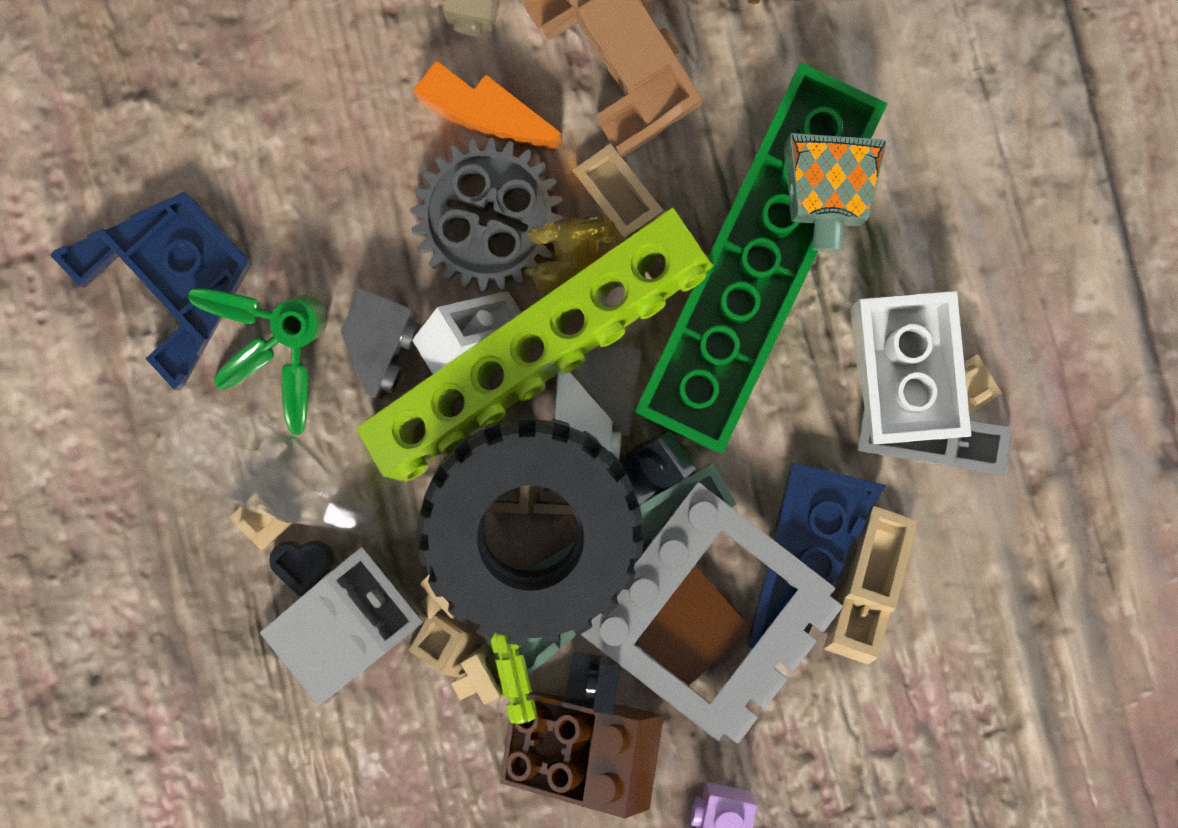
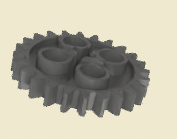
M489 138L485 151H479L474 139H471L469 141V153L465 155L455 145L451 146L454 160L448 163L443 158L437 156L435 161L440 172L437 175L428 171H423L422 173L430 184L429 188L414 189L415 195L424 201V205L412 207L410 212L413 216L423 219V222L411 229L414 235L427 236V239L418 246L421 253L435 251L436 253L428 264L432 269L446 264L447 267L443 278L448 282L458 273L461 274V287L465 290L469 288L473 279L478 280L482 293L487 292L490 281L496 280L500 290L505 292L507 286L506 278L511 276L520 286L524 285L521 271L527 268L532 273L539 275L540 270L535 260L540 257L551 261L553 256L545 245L546 243L555 244L561 241V236L552 231L551 227L563 225L564 217L551 213V210L563 205V200L559 196H548V193L557 186L556 179L552 178L541 181L540 178L546 171L545 163H539L531 168L529 166L532 157L531 151L527 149L516 158L514 157V144L511 141L507 143L502 152L497 151L494 138ZM471 176H479L486 182L483 192L475 197H467L461 193L463 181ZM518 190L527 193L531 200L525 210L512 212L506 208L505 199L511 192ZM454 200L480 212H486L489 206H494L497 217L512 222L524 223L528 226V229L525 232H521L496 220H490L487 227L482 226L478 215L464 210L449 208L448 203ZM456 220H464L471 227L468 237L461 242H451L446 237L447 227ZM502 234L513 237L516 245L510 255L497 257L491 253L490 244L495 237Z

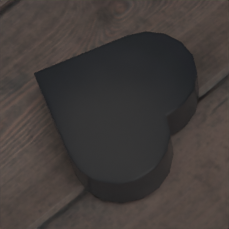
M314 540L303 545L288 541L277 545L272 550L269 563L272 571L301 598L330 570L333 565L334 556L329 545L323 541Z

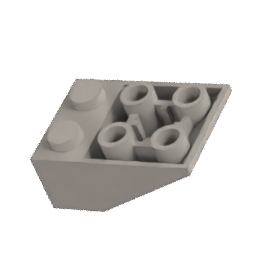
M369 543L358 549L264 628L260 634L316 704L320 706L414 631L428 617L417 606L419 604L417 599L375 547Z

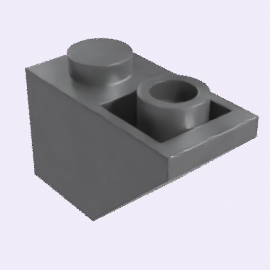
M358 288L340 332L366 395L382 400L385 391L390 394L394 391L402 372V367L397 366V362L403 348L410 350L414 342L412 339L419 332L420 324L414 322L417 313L412 309Z

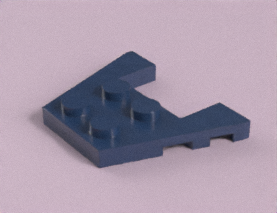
M182 192L129 216V220L105 230L102 228L87 235L86 239L69 247L62 246L50 254L70 278L83 288L89 285L118 257L122 259L181 324L173 334L145 358L173 390L178 391L185 386L222 319L220 316L201 310L191 304L188 299L189 291L193 288H207L236 294L252 265L248 257L186 192Z

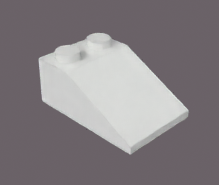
M957 291L860 299L850 306L854 354L872 445L970 437L971 427Z

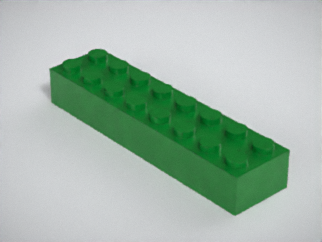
M800 62L707 256L713 267L706 271V278L699 285L692 288L633 414L715 453L723 454L818 251L813 250L814 223L794 222L791 219L784 155L785 142L791 133L871 139L888 103Z

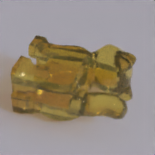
M594 215L583 217L582 219L563 218L540 229L535 227L530 229L528 237L531 242L541 245L553 241L557 261H547L537 266H532L525 270V274L533 277L536 289L548 295L602 257V254L598 253L599 241L602 240L606 244L616 243L614 222L605 220L604 216Z

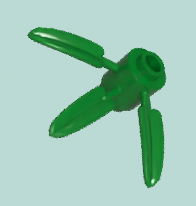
M207 288L191 289L188 293V299L191 304L211 314L246 324H253L257 317L270 319V328L273 336L267 341L257 337L242 348L219 370L214 377V384L221 390L233 387L271 361L274 357L272 348L278 343L290 347L291 364H285L281 370L283 411L288 430L295 435L302 434L305 430L307 419L308 368L305 365H300L301 347L314 341L324 333L328 323V315L324 305L312 296L298 295L280 303L271 311L259 308L258 301L251 297ZM293 316L300 320L301 329L295 324Z

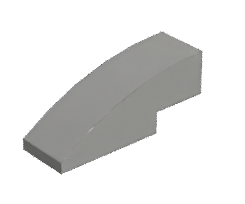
M864 409L858 451L1006 476L1013 429L1008 426L970 421V437L872 445L866 411Z

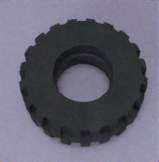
M535 416L518 417L516 421L502 423L500 420L486 425L484 430L473 436L468 435L461 440L447 458L445 457L442 460L427 488L419 513L417 531L420 536L418 552L421 566H425L430 575L428 583L436 597L443 596L449 603L448 612L459 622L468 619L476 624V633L490 639L493 638L495 633L509 636L508 644L526 646V638H542L543 645L561 642L560 634L574 630L576 635L584 633L592 628L591 620L600 613L607 617L618 605L617 596L622 589L629 590L636 575L634 566L637 558H641L643 549V538L641 535L643 520L635 491L621 463L611 451L609 452L600 444L596 437L585 430L581 432L572 428L569 423L552 418V421L536 420ZM522 486L548 488L560 494L573 509L577 520L576 540L569 554L557 564L536 571L519 570L502 563L490 552L484 536L485 517L494 501L511 489Z

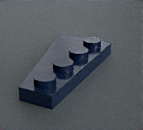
M791 462L773 540L832 585L845 565L844 561L855 539L859 538L867 522L866 518L875 501L879 499L886 485ZM767 565L752 622V631H750L747 643L749 648H754L798 590ZM809 623L804 631L809 634L813 625Z

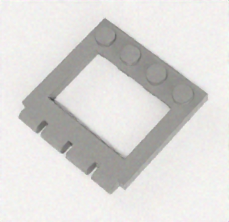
M696 482L644 549L641 558H637L634 566L635 578L629 590L622 589L617 596L618 605L607 617L600 613L591 620L592 628L581 635L717 741L725 734L734 742L739 743L759 717L746 706L751 699L765 709L788 679L775 668L779 661L794 671L817 642L815 638L804 631L805 627L811 623L824 633L844 606L830 596L835 590L834 586L710 490ZM723 531L726 536L731 537L798 590L710 703L705 697L701 696L643 651L635 642L719 533Z

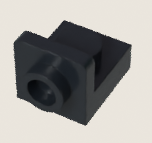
M670 430L638 444L619 460L630 479L639 505L643 504L658 490L686 479L696 470V467Z
M574 652L571 656L566 698L572 701L592 703L594 713L613 715L620 665L608 656Z

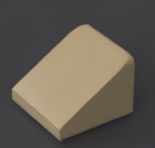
M437 612L430 620L427 618L424 621L408 651L440 674L458 677L464 670L461 662L474 652L480 637Z

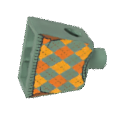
M791 133L785 142L784 155L791 219L794 222L814 223L813 250L821 252L843 251L844 225L861 226L868 220L885 154L886 140Z

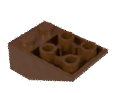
M539 692L528 693L529 699L534 698L537 716L535 719L522 724H514L509 721L500 779L501 784L624 819L650 810L664 715L619 704H614L613 715L594 713L592 703L568 700L566 696Z

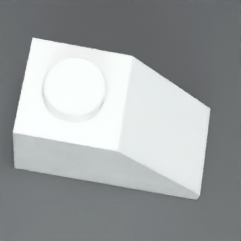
M508 291L436 308L412 341L432 374H434L522 312Z
M558 372L555 419L567 422L570 427L581 432L587 431L596 437L600 444L609 452L611 451L619 460L621 432L612 431L613 421L570 372L566 374Z

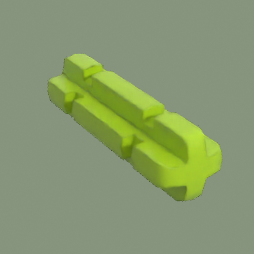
M495 633L491 639L493 652L499 653V658L495 661L504 698L509 697L510 703L506 704L509 721L514 724L529 722L536 718L537 710L534 698L529 699L528 696L532 689L524 654L518 653V648L522 646L508 644L509 636Z

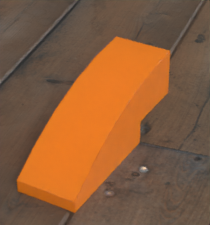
M436 60L413 89L417 100L442 118L472 133L486 138H494L495 141L502 143L511 141L514 145L526 148L557 150L562 143L561 132L487 75L473 89Z

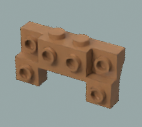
M521 0V4L546 42L576 23L583 30L624 95L623 98L596 114V122L622 158L657 138L662 130L701 106L702 96L675 56L679 53V49L674 38L666 28L659 31L650 16L654 11L649 0Z

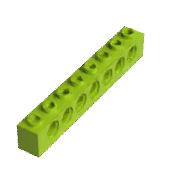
M672 207L355 429L382 476L399 481L413 480L428 469V462L441 453L442 455L450 454L456 448V445L467 435L479 427L485 428L486 425L502 420L506 415L505 409L518 400L527 401L540 394L546 387L544 383L558 374V372L566 374L575 370L585 361V354L598 345L605 347L616 342L624 335V328L639 317L647 319L658 313L665 306V299L680 289L688 291L699 285L706 278V271L711 269L713 265L676 210ZM655 260H666L665 270L660 276L653 279L646 278V269L650 263ZM624 287L625 295L623 300L616 306L607 307L606 298L608 293L614 288ZM583 314L584 324L581 330L576 334L568 335L566 329L569 320L576 315ZM543 341L544 351L542 356L537 361L529 363L528 351L530 347L537 342ZM503 368L504 379L502 384L498 388L491 390L489 387L490 376L497 369ZM463 395L465 400L464 408L460 414L453 417L451 414L452 402L458 396ZM424 422L425 435L421 441L415 444L413 431L419 423Z

